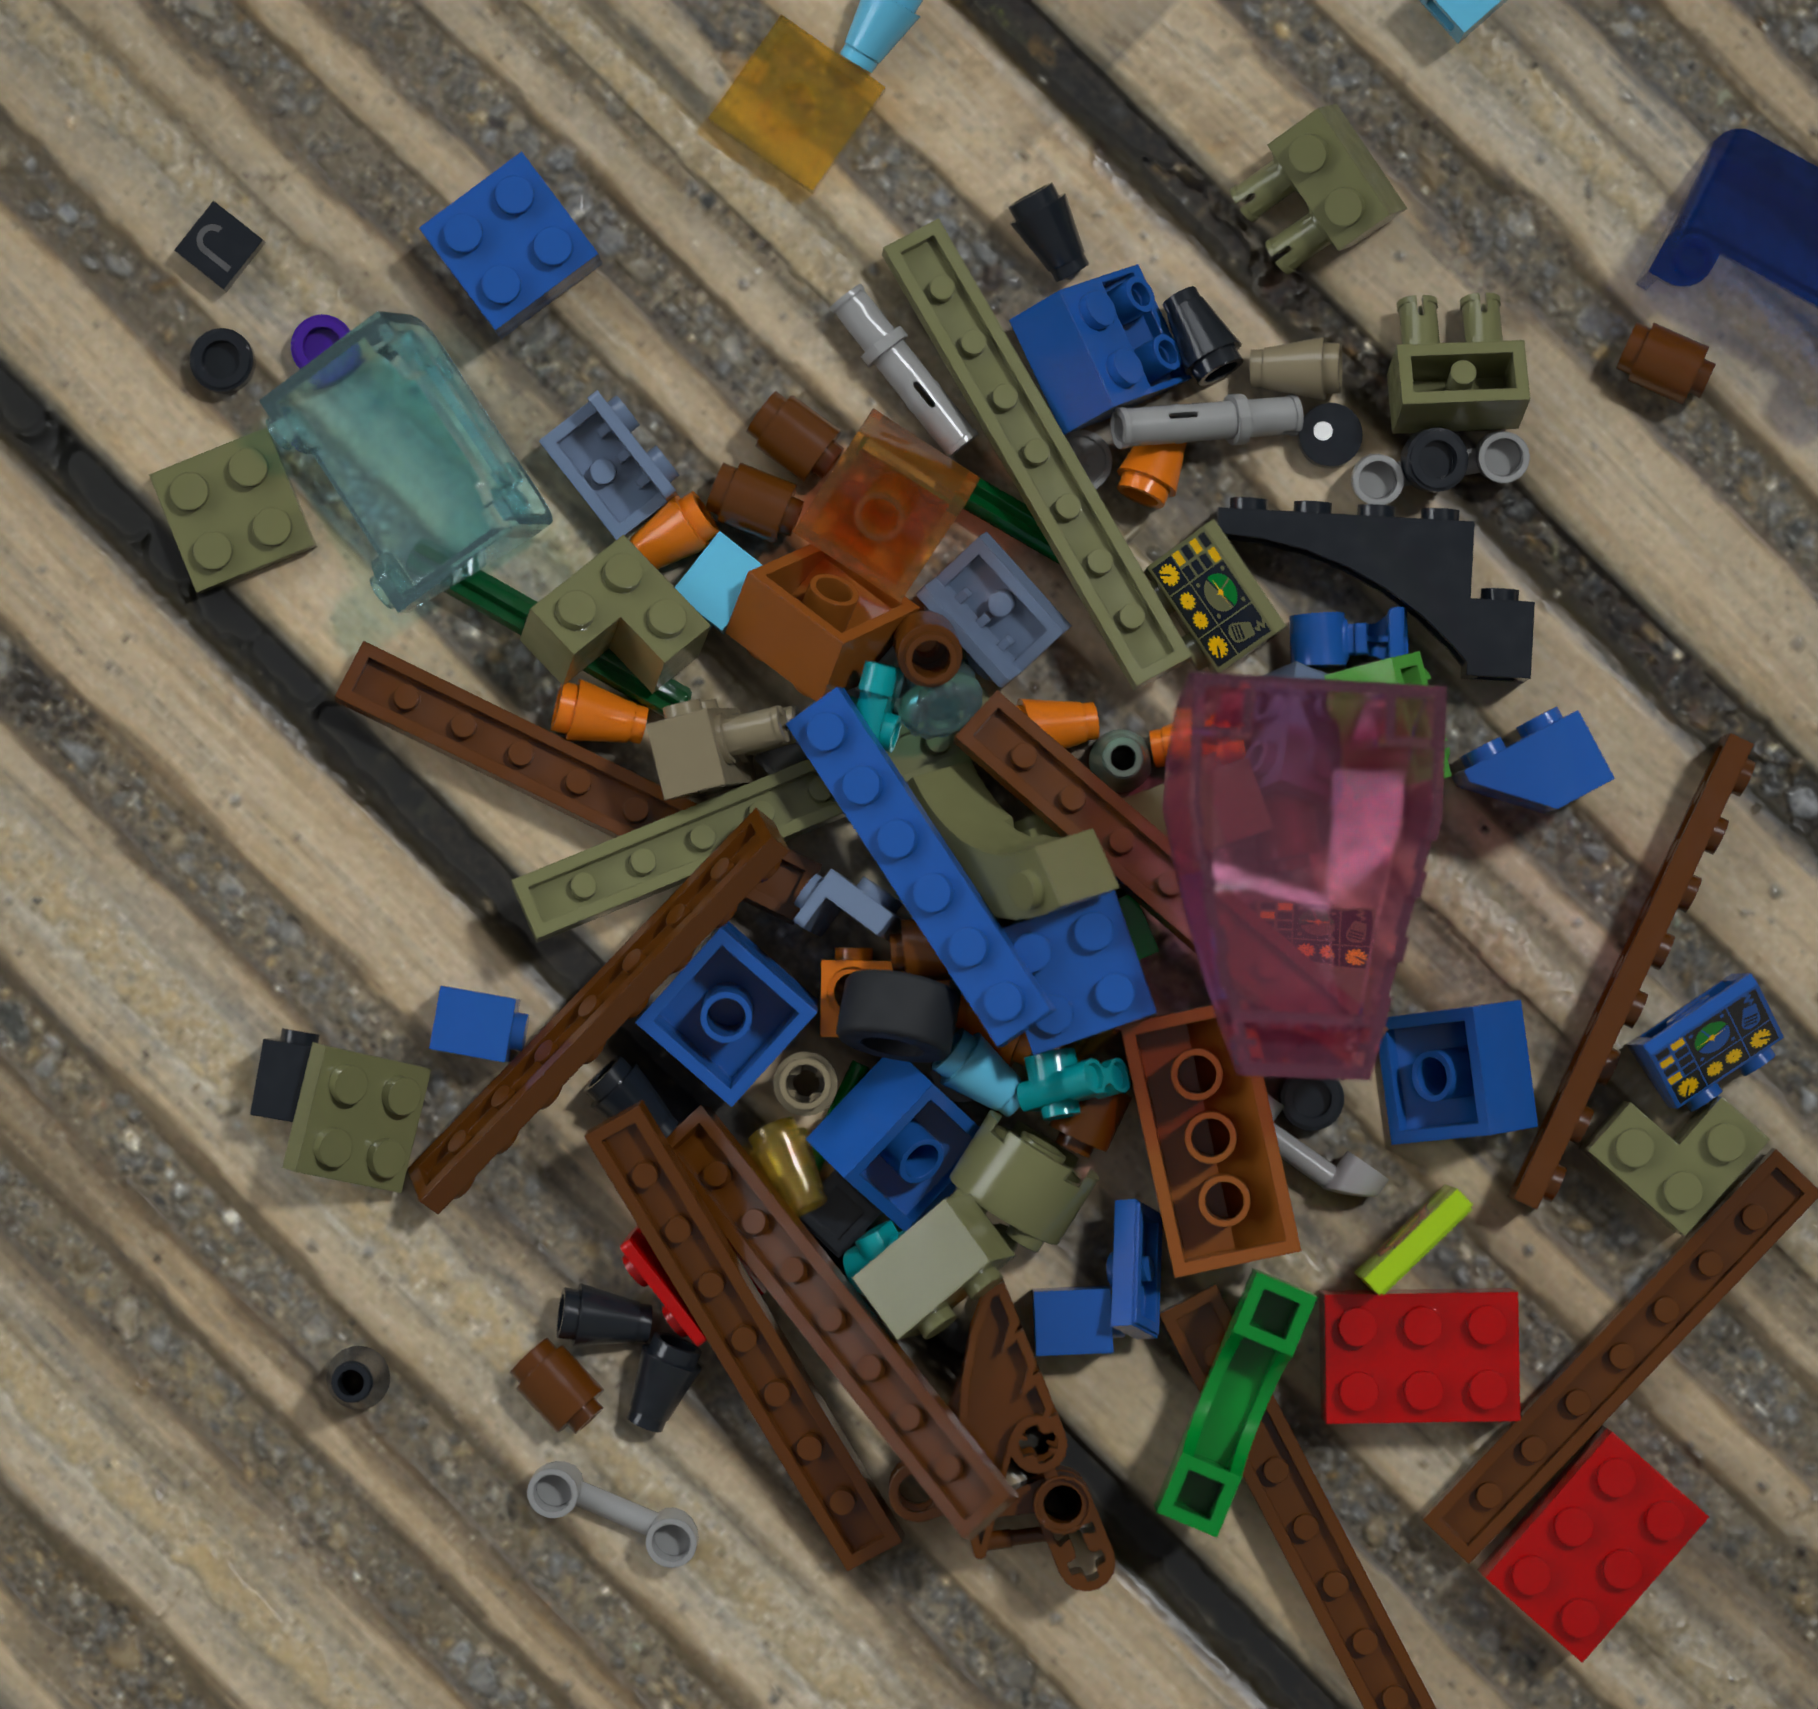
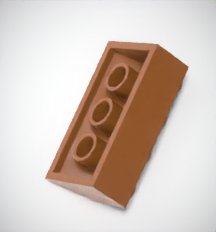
M1247 998L1178 1011L1121 1025V1033L1175 1278L1302 1251Z

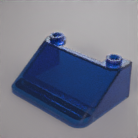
M1732 129L1724 132L1710 146L1635 285L1647 290L1658 279L1676 288L1694 286L1707 277L1719 255L1818 309V167L1751 130Z

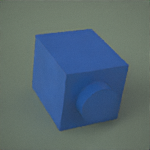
M440 986L429 1049L504 1063L510 1062L511 1051L521 1052L524 1048L529 1014L519 1012L521 999Z
M1109 1285L1032 1289L1036 1356L1114 1353L1113 1338H1125V1333L1111 1327L1112 1300Z

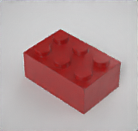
M1511 1288L1391 1289L1385 1295H1378L1372 1290L1319 1291L1321 1419L1326 1424L1521 1421L1518 1291Z
M1602 1426L1477 1570L1583 1663L1708 1520L1709 1516L1615 1433Z

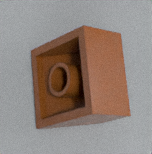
M825 537L749 571L725 633L744 646L752 657L765 662L791 682L798 692L812 698L814 701H818L836 687H842L846 691L857 687L860 683L865 660L879 662L892 647L894 633L900 622L910 614L919 612L920 607Z

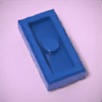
M1137 1199L1115 1200L1113 1252L1108 1256L1106 1265L1108 1282L1112 1288L1111 1327L1137 1340L1157 1339L1160 1326L1161 1213Z

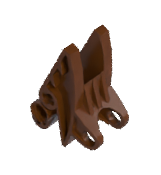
M1002 1279L997 1286L977 1301L969 1324L961 1371L947 1406L1004 1478H1006L1011 1456L1019 1467L1027 1472L1038 1474L1011 1485L1020 1497L998 1517L1035 1513L1040 1526L993 1531L994 1520L973 1540H970L975 1558L981 1560L986 1557L987 1551L1047 1542L1059 1574L1066 1584L1075 1590L1085 1592L1098 1590L1107 1584L1114 1574L1116 1564L1114 1551L1087 1484L1081 1474L1071 1467L1060 1465L1066 1455L1068 1446L1066 1434L1005 1282ZM1038 1425L1042 1434L1054 1433V1439L1046 1438V1443L1051 1446H1048V1449L1044 1452L1036 1453L1032 1445L1020 1446V1440H1028L1027 1436L1023 1433L1031 1426ZM901 1460L897 1462L890 1474L888 1490L890 1504L896 1514L907 1521L916 1523L929 1521L944 1515L931 1497L925 1501L913 1502L902 1495L899 1486L912 1473ZM1065 1485L1075 1489L1079 1494L1075 1506L1068 1512L1055 1513L1047 1509L1043 1504L1046 1494L1055 1486ZM1093 1522L1092 1527H1083L1085 1524ZM1079 1529L1087 1548L1091 1552L1099 1550L1103 1552V1556L1095 1560L1097 1571L1089 1575H1085L1081 1567L1070 1569L1067 1563L1072 1562L1076 1558V1552L1069 1533H1074ZM1053 1533L1062 1534L1064 1536L1058 1541L1055 1539Z

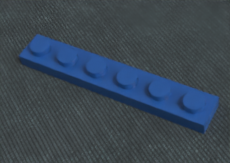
M836 687L786 723L787 727L997 1047H1004L1056 1011L846 690L842 687Z

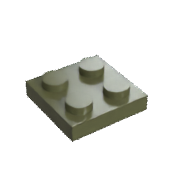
M268 427L149 474L195 591L198 594L317 547L271 430Z
M313 1042L282 1168L298 1173L402 1193L432 1069Z

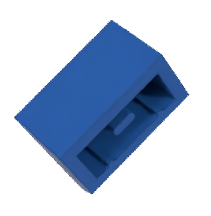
M1139 264L1061 289L1009 320L1056 422L1064 435L1110 418L1112 413L1116 412V407L1132 408L1192 379L1191 376L1185 374L1176 341L1171 335L1155 301L1153 290L1147 283Z
M1557 706L1517 726L1516 729L1521 739L1507 747L1501 737H1498L1459 757L1465 769L1451 776L1458 788L1539 813L1559 809L1615 779L1579 710L1562 716Z

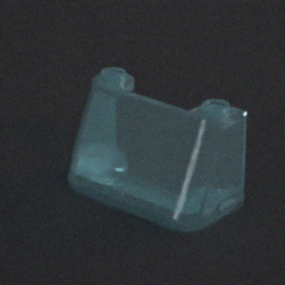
M375 312L259 400L269 416L266 419V426L275 441L287 451L295 448L301 453L313 454L379 556L371 562L374 576L370 578V585L380 601L390 609L395 608L398 613L413 611L528 541L553 523L552 514L545 500L440 341L422 320L412 314Z

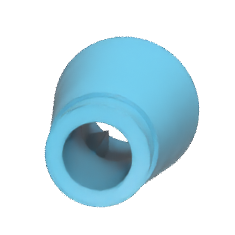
M860 0L845 39L846 43L839 54L868 72L873 73L877 64L881 63L920 18L916 11L923 0Z
M964 1028L954 1033L951 1053L944 1060L936 1061L932 1064V1069L941 1075L940 1083L994 1111H999L1005 1117L1011 1116L1020 1107L1017 1098L1018 1083L1023 1081H1021V1078L981 1033L978 1032L972 1035Z

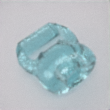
M962 658L961 666L956 675L943 685L923 687L912 683L905 677L900 698H896L893 713L901 716V723L914 737L920 736L928 740L935 737H947L951 733L960 731L981 708L983 690L975 678L974 669L968 660Z

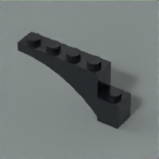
M1231 497L1230 508L1218 507L1216 510L1215 521L1228 540L1258 543L1301 554L1343 571L1380 592L1397 606L1405 607L1407 613L1438 640L1461 666L1460 679L1525 682L1531 679L1535 602L1519 601V590L1507 588H1481L1480 599L1471 598L1475 521H1459L1460 510L1422 508L1421 518L1395 517V506L1359 504L1357 506V515L1332 513V503L1300 500L1294 501L1293 511L1268 510V499L1256 497Z

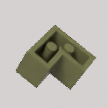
M622 535L530 608L520 641L562 685L566 684L605 651L610 649L653 694L699 656L711 625L625 535Z
M1721 1096L1715 1097L1700 1107L1673 1139L1633 1103L1620 1101L1579 1149L1676 1234L1686 1236L1770 1139Z

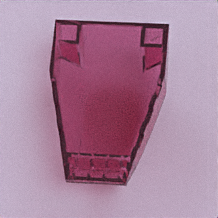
M1206 672L1188 673L1175 709L1169 740L1162 810L1176 877L1201 972L1237 1075L1344 1080L1371 1079L1393 997L1389 996L1398 963H1403L1410 938L1406 936L1415 900L1421 898L1427 876L1424 868L1432 841L1437 840L1442 822L1447 686Z

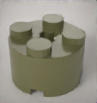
M990 1110L949 1176L951 1181L957 1186L951 1197L971 1194L985 1215L989 1211L1010 1224L1005 1231L1006 1234L1032 1251L1039 1252L1044 1242L1058 1245L1098 1182L1099 1176L1090 1168L1085 1178H1083L1073 1170L1079 1158L1069 1150L1017 1120L1012 1130L999 1125L998 1122L1003 1114L999 1111Z

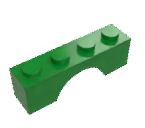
M1252 1268L1154 1503L1157 1513L1216 1538L1218 1537L1241 1482L1247 1457L1264 1412L1283 1371L1294 1355L1316 1302L1317 1296Z

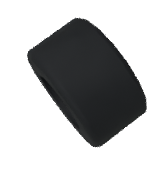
M866 969L855 971L845 981L836 1034L844 1044L871 1055L907 1062L930 1063L942 1061L951 1053L960 998L952 988L926 977L891 970Z

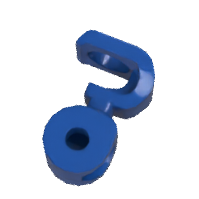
M1391 607L1386 616L1373 624L1366 622L1349 624L1348 620L1345 619L1344 612H1318L1289 616L1290 663L1297 661L1312 668L1346 667L1350 656L1376 657L1383 660L1409 654L1408 616L1405 607Z

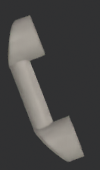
M1495 431L1486 434L1478 441L1475 448L1467 449L1468 468L1465 475L1481 473L1484 477L1495 482H1513L1520 478L1527 470L1530 460L1529 449L1524 440L1514 433ZM1369 454L1362 457L1355 464L1351 474V485L1354 493L1359 499L1368 504H1389L1399 496L1404 486L1411 485L1402 472L1401 461L1396 462L1394 459L1382 454Z
M1268 1095L1274 1122L1284 1106ZM1274 1123L1281 1159L1323 1189L1350 1196L1377 1197L1388 1183V1178L1351 1152L1347 1151L1338 1165L1335 1166Z
M554 1461L543 1465L533 1474L528 1484V1501L531 1507L544 1517H563L571 1512L575 1506L646 1535V1549L649 1556L657 1564L668 1568L685 1565L695 1554L699 1542L698 1529L692 1517L681 1509L673 1507L665 1508L659 1512L653 1511L584 1482L581 1471L575 1465L565 1461Z

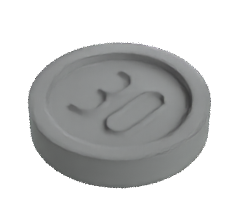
M1077 430L1066 434L1067 441L1097 490L1106 482L1111 472L1112 454L1109 446L1103 438L1088 430Z

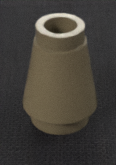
M1324 336L1251 350V388H1264L1266 390L1321 400L1326 399V394H1341L1343 353L1341 343H1326V337Z
M805 1051L794 1053L780 1063L774 1075L773 1087L777 1100L786 1110L796 1115L810 1116L822 1112L832 1103L837 1092L838 1080L833 1066L826 1058L817 1053ZM801 1071H811L816 1074L815 1077H818L819 1087L811 1095H802L795 1088V1077Z

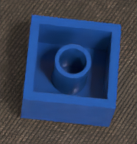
M522 151L419 227L425 239L500 339L510 334L603 264L598 252Z
M1115 890L1104 896L1003 928L1013 943V947L1056 1009V1011L1025 1031L1033 1055L1157 1013Z
M728 921L724 926L715 928L694 950L688 964L682 970L671 974L655 990L645 1008L636 1016L635 1023L732 1107L817 1014L818 999Z

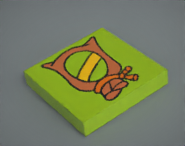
M1446 1184L1443 1185L1353 1273L1370 1290L1378 1295H1385L1473 1210L1471 1208L1473 1204L1458 1188Z

